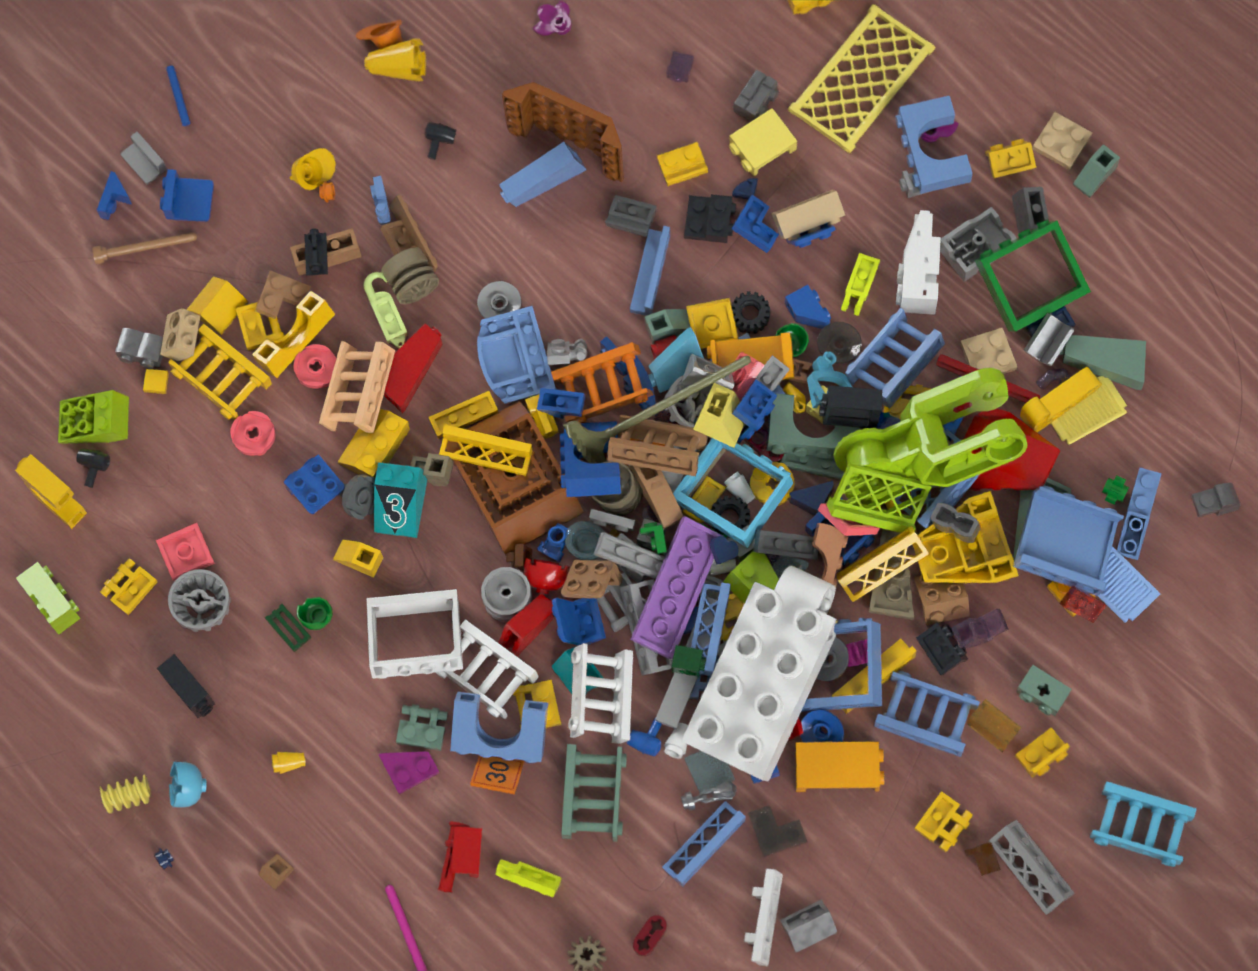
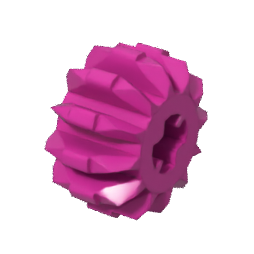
M867 639L845 644L849 656L848 667L868 662Z

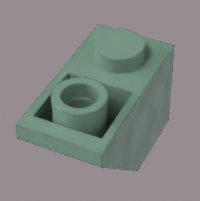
M1103 144L1089 159L1073 185L1090 198L1117 168L1120 157Z
M664 309L645 316V326L652 344H655L657 340L674 334L679 336L687 328H690L686 309Z

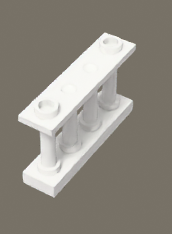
M465 619L460 625L464 633L461 640L462 653L470 643L473 644L474 642L481 646V651L460 677L453 671L435 673L443 679L447 676L468 693L480 694V702L487 706L486 710L496 718L501 716L506 719L507 714L502 707L522 682L528 680L534 684L538 679L537 672ZM494 655L498 658V664L479 688H474L467 681L487 656ZM512 668L516 671V676L498 699L493 702L485 696V693L505 669Z
M581 644L575 647L571 656L573 684L571 718L568 723L570 737H578L584 734V730L610 733L612 743L621 744L629 741L633 651L623 650L616 653L615 657L587 654L588 644ZM587 663L613 666L615 669L614 679L586 676ZM586 685L611 688L614 691L613 702L585 698ZM585 707L611 711L613 713V723L584 721Z

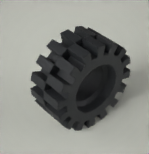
M747 291V295L741 293L740 297H736L734 303L732 302L736 328L738 327L740 332L743 333L745 330L748 334H750V331L756 334L759 329L762 331L764 326L768 325L770 306L768 300L765 301L763 295L758 296V292L751 294V291ZM746 306H754L758 309L759 315L753 320H748L743 317L742 310Z
M727 495L722 500L721 498L717 499V503L712 505L711 511L719 516L728 509L736 511L739 519L733 525L743 529L749 525L750 509H748L747 503H743V499L740 497L736 499V496L732 495L731 498H728ZM714 528L716 532L720 534L722 533L721 531Z

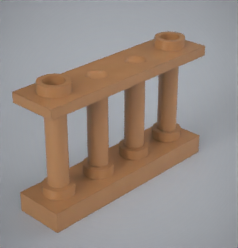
M620 415L619 423L627 420L631 416ZM646 419L618 434V436H621V439L610 438L607 461L696 476L699 452H696V450L703 451L706 448L708 436L693 430V427ZM630 438L643 440V442L631 441ZM652 442L665 444V446L653 445ZM674 446L684 447L687 450L676 449Z

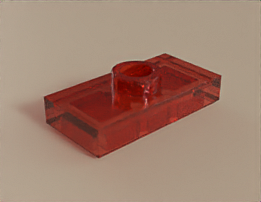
M1072 585L1060 602L1064 608L1092 623L1096 621L1107 606L1103 601Z

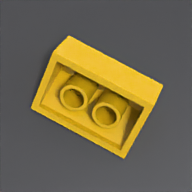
M380 409L374 432L366 433L359 428L338 460V464L358 475L364 474L376 478L378 462L389 464L410 430L408 421L388 410Z

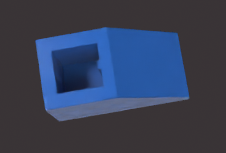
M809 285L785 296V306L796 323L823 330L829 328L830 313L826 308L821 307L819 295L815 290H811Z

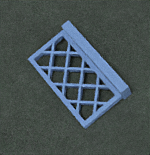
M949 430L945 431L947 440L951 438L954 440V443L961 441ZM979 475L949 487L931 485L932 488L940 487L941 493L938 497L931 498L930 490L924 502L926 504V512L921 518L918 516L916 520L927 529L933 524L931 515L937 504L945 503L954 507ZM915 488V489L909 491V492H911V497H912V498L915 497V496H916V491H918V490H923V489H922V488ZM903 495L894 498L897 505L902 503L900 499ZM910 505L903 510L911 515L914 507Z

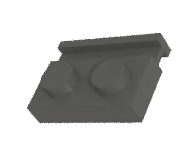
M615 195L605 224L611 228L647 237L657 207Z

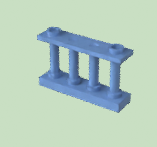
M902 308L889 318L885 327L860 356L849 364L845 372L851 385L860 378L875 389L883 390L882 403L889 409L945 345L942 333L936 329L930 334L925 335L907 324L908 320ZM902 330L922 344L916 351H911L893 340V338ZM888 346L908 360L902 367H897L879 356V354ZM874 362L893 374L894 377L884 384L865 372V370Z
M903 671L893 672L890 681L896 683L887 712L883 713V715L878 714L874 727L961 757L965 744L961 743L962 740L960 739L970 709L977 711L980 701H977L976 697L964 693L962 696L913 679L909 673ZM907 686L918 690L908 721L906 720L904 723L896 720L895 714L904 688ZM927 694H930L940 699L930 728L924 730L918 728L916 723ZM948 701L961 705V709L952 735L947 738L939 735L940 732L938 730Z

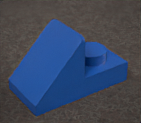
M113 171L110 172L97 208L100 217L109 220L111 213L114 214L116 210V201L132 205L120 180Z
M541 388L537 410L563 419L564 415L582 417L585 394Z

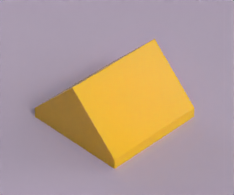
M213 276L187 310L199 315L200 321L222 335L236 318V308L245 306L248 300L227 280Z

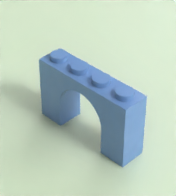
M950 95L899 107L898 115L895 116L897 127L901 128L903 135H901L903 148L907 147L909 153L906 156L909 168L913 167V184L919 188L920 194L969 183L972 179V170L967 154L937 160L924 154L918 143L919 137L925 131L954 123L955 112Z
M457 692L454 700L450 751H455L461 755L469 753L479 754V756L485 758L495 756L501 757L504 760L519 759L527 763L542 761L548 703L526 700L519 733L508 739H497L488 735L479 723L480 694Z

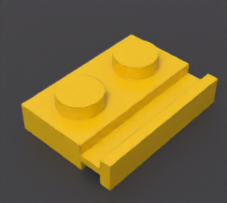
M698 142L657 156V161L667 186L708 173V168Z

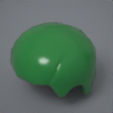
M790 323L781 327L776 332L775 336H780L781 333L791 334L793 357L799 356L806 350L809 338L803 326Z
M321 597L307 598L302 605L297 606L296 616L301 624L310 630H320L332 620L333 609L329 602Z

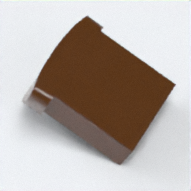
M992 842L964 850L966 857L974 854L981 876L1001 870Z

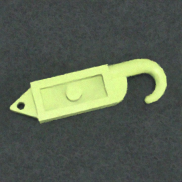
M373 272L365 278L364 290L387 343L400 348L399 344L403 345L406 336H408L407 330L392 296L387 292L375 293L372 281L376 278L387 281L382 273Z

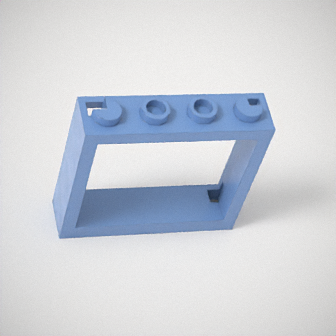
M859 618L858 622H851L848 619L837 620V624L834 626L836 635L867 632L868 694L807 699L801 712L818 709L835 710L882 706L881 624L872 621V618Z

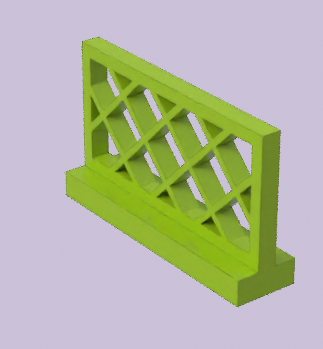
M849 463L834 497H830L826 505L833 517L901 533L911 526L916 530L914 523L932 486L922 484L919 480ZM852 472L861 473L863 478L853 483L849 480ZM875 478L883 480L884 483L871 488L868 482ZM866 483L869 490L857 495L854 488ZM895 483L903 484L904 488L891 493L889 486ZM887 488L889 495L877 500L874 493ZM915 488L923 489L920 495L913 498L909 491ZM852 490L854 497L848 500L841 499L843 493ZM907 493L909 500L897 505L894 498ZM870 495L875 500L868 505H863L860 500ZM890 500L895 505L888 510H883L880 505ZM913 505L914 509L910 516L901 514L900 510Z

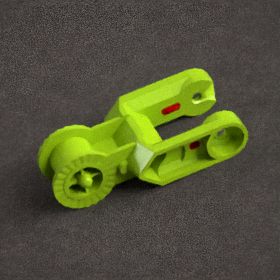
M983 368L913 396L901 413L900 422L884 429L865 428L843 437L835 447L834 460L837 467L843 472L846 471L850 463L906 478L919 479L925 485L949 487L1017 459L1026 451L1028 445L1025 434L1013 419L994 421L981 433L949 445L943 427L944 424L976 411L994 410L1008 400V387L1004 374L995 368ZM852 472L849 480L853 483L863 478L861 473ZM881 478L868 481L871 488L884 483ZM864 483L854 488L858 495L869 490V488ZM895 483L889 486L891 493L902 489L903 484ZM885 488L874 493V495L879 500L889 495V492ZM852 490L844 493L848 499L854 497ZM872 495L860 500L863 505H868L875 501Z

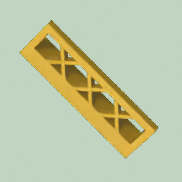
M444 425L442 431L443 441L439 455L526 476L533 452L531 444ZM448 441L457 442L461 448L455 453L446 452ZM474 446L479 447L483 454L472 458L466 451ZM496 451L500 452L504 459L494 463L491 462L488 455ZM517 456L525 458L523 469L513 467L510 460Z
M911 526L841 570L836 576L851 601L854 602L922 559L929 552ZM916 542L922 551L914 556L907 555V547ZM892 556L901 557L899 566L895 568L887 567L889 558ZM874 568L882 570L881 577L877 580L868 579L870 570ZM853 581L863 582L862 589L854 594L847 586Z
M901 638L881 654L882 684L891 678L893 672L897 673L916 656L917 650L913 646L909 648ZM868 666L836 691L832 697L868 694ZM853 708L842 709V710L847 714V713H849Z

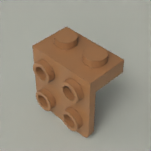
M574 560L561 593L565 598H601L605 593L607 585H621L623 577L616 563L612 561Z
M923 575L914 577V582L922 602L926 626L970 616L968 595L963 583H925Z

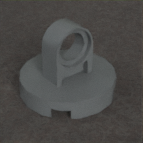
M360 474L353 477L348 484H344L345 489L339 495L342 496L344 511L350 517L362 520L365 519L366 515L374 513L375 478Z

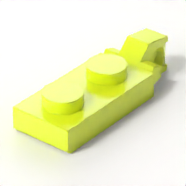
M503 859L500 860L495 875L505 880L507 879L520 886L554 897L562 880L557 875L519 861L518 864H513Z

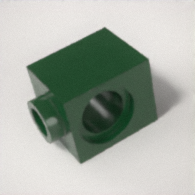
M676 645L672 672L699 677L700 670L704 671L707 659L703 657V650Z

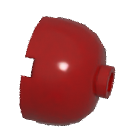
M530 558L525 559L524 575L527 577L530 586L536 588V593L549 595V591L558 590L564 585L570 566L565 565L564 569H562L559 563L534 559V563H530Z

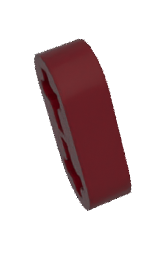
M651 916L635 937L633 949L637 955H650L667 930V923L662 916ZM658 920L661 921L663 929L661 931L657 929L653 935L650 934L653 928L651 923H657ZM648 936L650 938L647 943L649 949L640 951L638 941L644 942Z

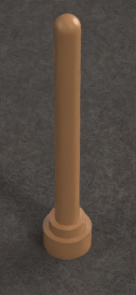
M187 233L110 249L102 248L101 246L92 247L95 264L105 263L104 261L108 260L109 257L192 242L197 239L196 233Z

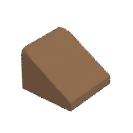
M277 854L262 866L259 876L273 889H276L292 873L294 868Z

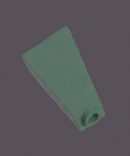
M1071 335L1059 355H1063L1064 364L1080 370L1089 367L1097 376H1103L1116 383L1136 390H1142L1145 378L1146 341Z

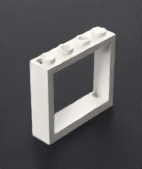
M457 589L367 598L369 666L372 678L384 679L392 676H409L421 673L431 674L441 671L452 672L463 669ZM452 610L453 654L378 661L377 618Z

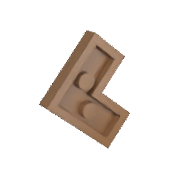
M269 271L255 312L276 319L282 301L297 306L307 296L311 286Z

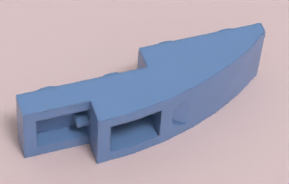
M1143 468L1138 470L1117 551L1124 557L1135 560L1139 558L1162 473Z

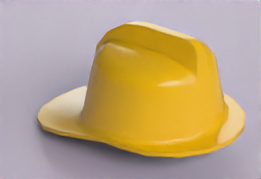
M315 149L293 163L291 168L292 175L289 178L305 190L315 189L322 185L324 181L332 178L336 167L335 158L327 149Z

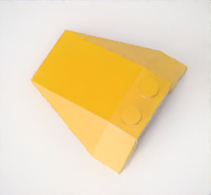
M991 491L970 497L956 508L958 513H967L979 522L980 530L973 543L961 541L953 533L942 532L933 524L918 534L919 539L929 552L928 555L918 560L925 583H998L1019 576L1017 569L1013 567L1014 560ZM916 542L913 543L915 554L921 552L922 550Z

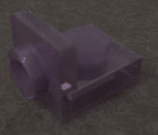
M673 51L670 65L667 67V78L674 82H688L694 56Z

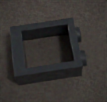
M828 386L827 393L822 395V403H820L819 416H823V425L876 428L882 412L883 390Z
M175 654L157 667L162 677L197 718L200 716L204 717L213 710L212 706L215 703L210 695Z

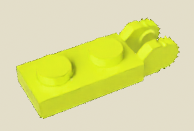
M859 253L845 291V298L841 307L842 311L846 312L851 297L859 299L854 308V315L859 316L863 303L869 294L880 259Z

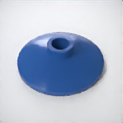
M823 709L813 710L802 719L803 734L800 736L803 742H843V725L832 712ZM822 726H824L827 729V733H824L821 730Z

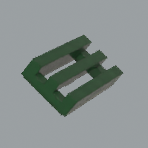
M283 604L279 605L277 610H273L271 615L265 617L266 621L293 652L297 651L311 639V636ZM283 612L288 617V619L302 633V635L304 636L303 639H301L295 633V631L281 617L280 613ZM274 618H277L279 622L298 642L296 645H294L290 641V639L283 633V631L276 625V623L273 621Z

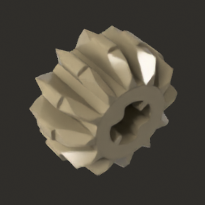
M581 936L579 937L580 945L575 942L571 943V946L576 951L568 950L567 954L574 957L568 960L569 965L576 964L573 971H579L580 968H582V971H587V969L595 971V966L599 970L603 969L602 964L598 961H607V957L600 955L606 952V948H598L601 944L599 939L592 944V936H588L587 943H584V939ZM584 951H588L589 954L593 953L590 956V961H586L585 958L581 959L584 956Z

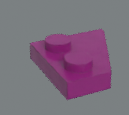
M429 751L379 754L399 794L440 773Z

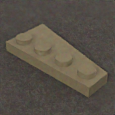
M882 529L880 546L900 533ZM892 556L889 558L887 567L895 568L899 566L901 557ZM909 567L872 590L869 613L914 620ZM876 569L874 580L881 577V569Z

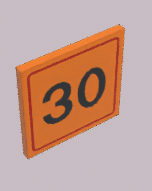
M479 756L470 786L515 794L525 761L519 759L504 760L501 757L495 756L488 758Z

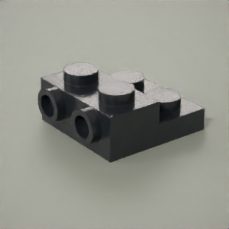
M711 194V197L689 195L684 239L727 243L728 236L733 235L731 228L734 223H730L731 216H735L736 203H732L733 197Z

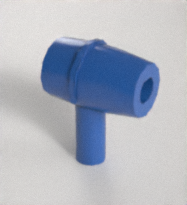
M654 719L648 733L633 729L627 745L642 752V754L655 757L661 748V740L656 738V735L662 724Z

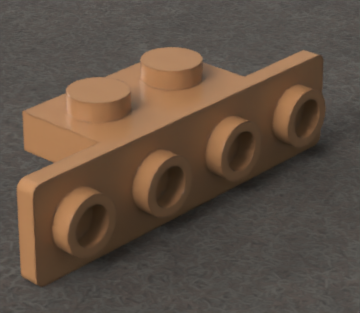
M401 195L395 196L390 209L397 221L384 224L381 228L394 256L410 248H420L428 260L427 266L432 267L435 272L438 268L436 258L432 256L427 246V241L422 237L417 222L413 220L406 202L403 201Z

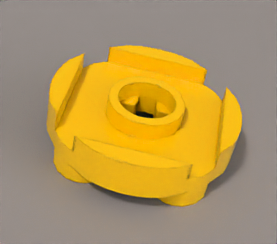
M773 462L772 465L779 468V466H782L791 473L790 477L793 481V485L778 504L780 506L788 500L789 494L794 491L795 481L792 472L786 464ZM755 468L750 478V488L755 499L764 505L775 490L771 489L770 486H766V483L769 482V479L774 478Z

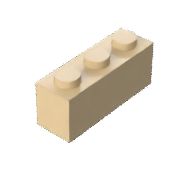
M830 190L772 213L780 238H787L788 241L799 238V233L804 231L812 233L821 229L820 225L828 223V225L840 222V217L845 216L837 191Z

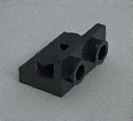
M944 622L935 623L916 637L940 675L946 674L961 662L968 660L965 647L956 641L953 636L955 634L953 629Z

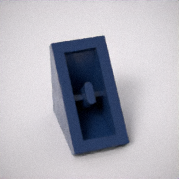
M833 481L791 492L789 494V501L791 504L815 516L819 512L820 504L827 503L834 488Z

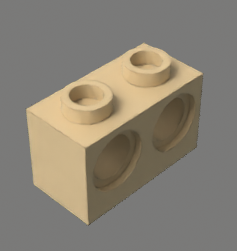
M184 308L168 314L160 354L177 362L192 357L195 350L200 316Z

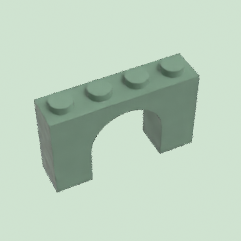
M776 394L777 397L773 401L775 407L769 414L767 451H772L775 454L794 453L796 456L814 455L822 459L834 457V450L838 442L843 437L859 430V428L835 426L834 430L825 437L811 438L805 436L796 428L793 421L794 395Z

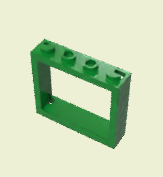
M1047 219L1036 224L1038 228L1032 231L1026 229L1017 234L1019 238L1013 241L1007 239L998 244L1000 248L994 251L988 249L980 254L981 258L975 260L1008 332H1016L1046 316L1047 313L1050 314L1091 292L1057 220L1049 221ZM1051 232L1076 287L1016 318L990 263Z

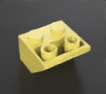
M713 383L693 430L734 448L744 425V422L732 414L740 402L735 392Z

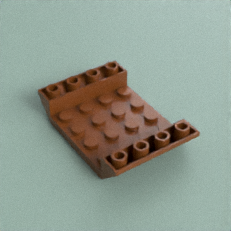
M535 82L503 91L502 100L507 130L512 135L527 138L535 124L540 130L551 131L562 140L568 139L581 149L587 148L592 150L595 155L602 158V169L605 177L612 181L618 180L623 182L622 145L611 117Z

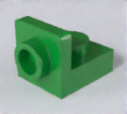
M657 522L644 524V528L640 529V534L655 535V537H651L653 551L657 550L658 555L667 554L663 526L658 525Z

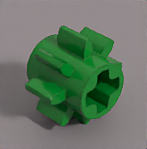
M1116 475L1114 480L1108 478L1102 491L1103 494L1107 495L1105 501L1115 504L1116 500L1123 502L1129 489L1128 486L1124 485L1126 479Z

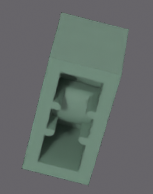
M1032 665L1016 692L1023 701L1027 703L1033 702L1039 706L1038 709L1048 716L1051 714L1056 716L1072 689ZM1042 689H1045V690H1046V694H1044L1043 696H1040V695H1039V692H1040Z

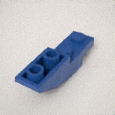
M607 336L600 341V353L618 348ZM635 356L634 362L642 389L648 388L653 391L645 368L638 357ZM623 361L615 363L616 370L622 376L626 375L623 378L624 391L627 394L634 393L626 363ZM655 395L648 397V401L638 404L640 408L645 410L656 404Z

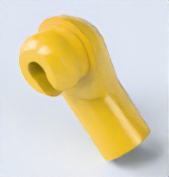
M788 382L783 387V391L787 395H794L793 411L799 414L803 413L806 409L805 395Z

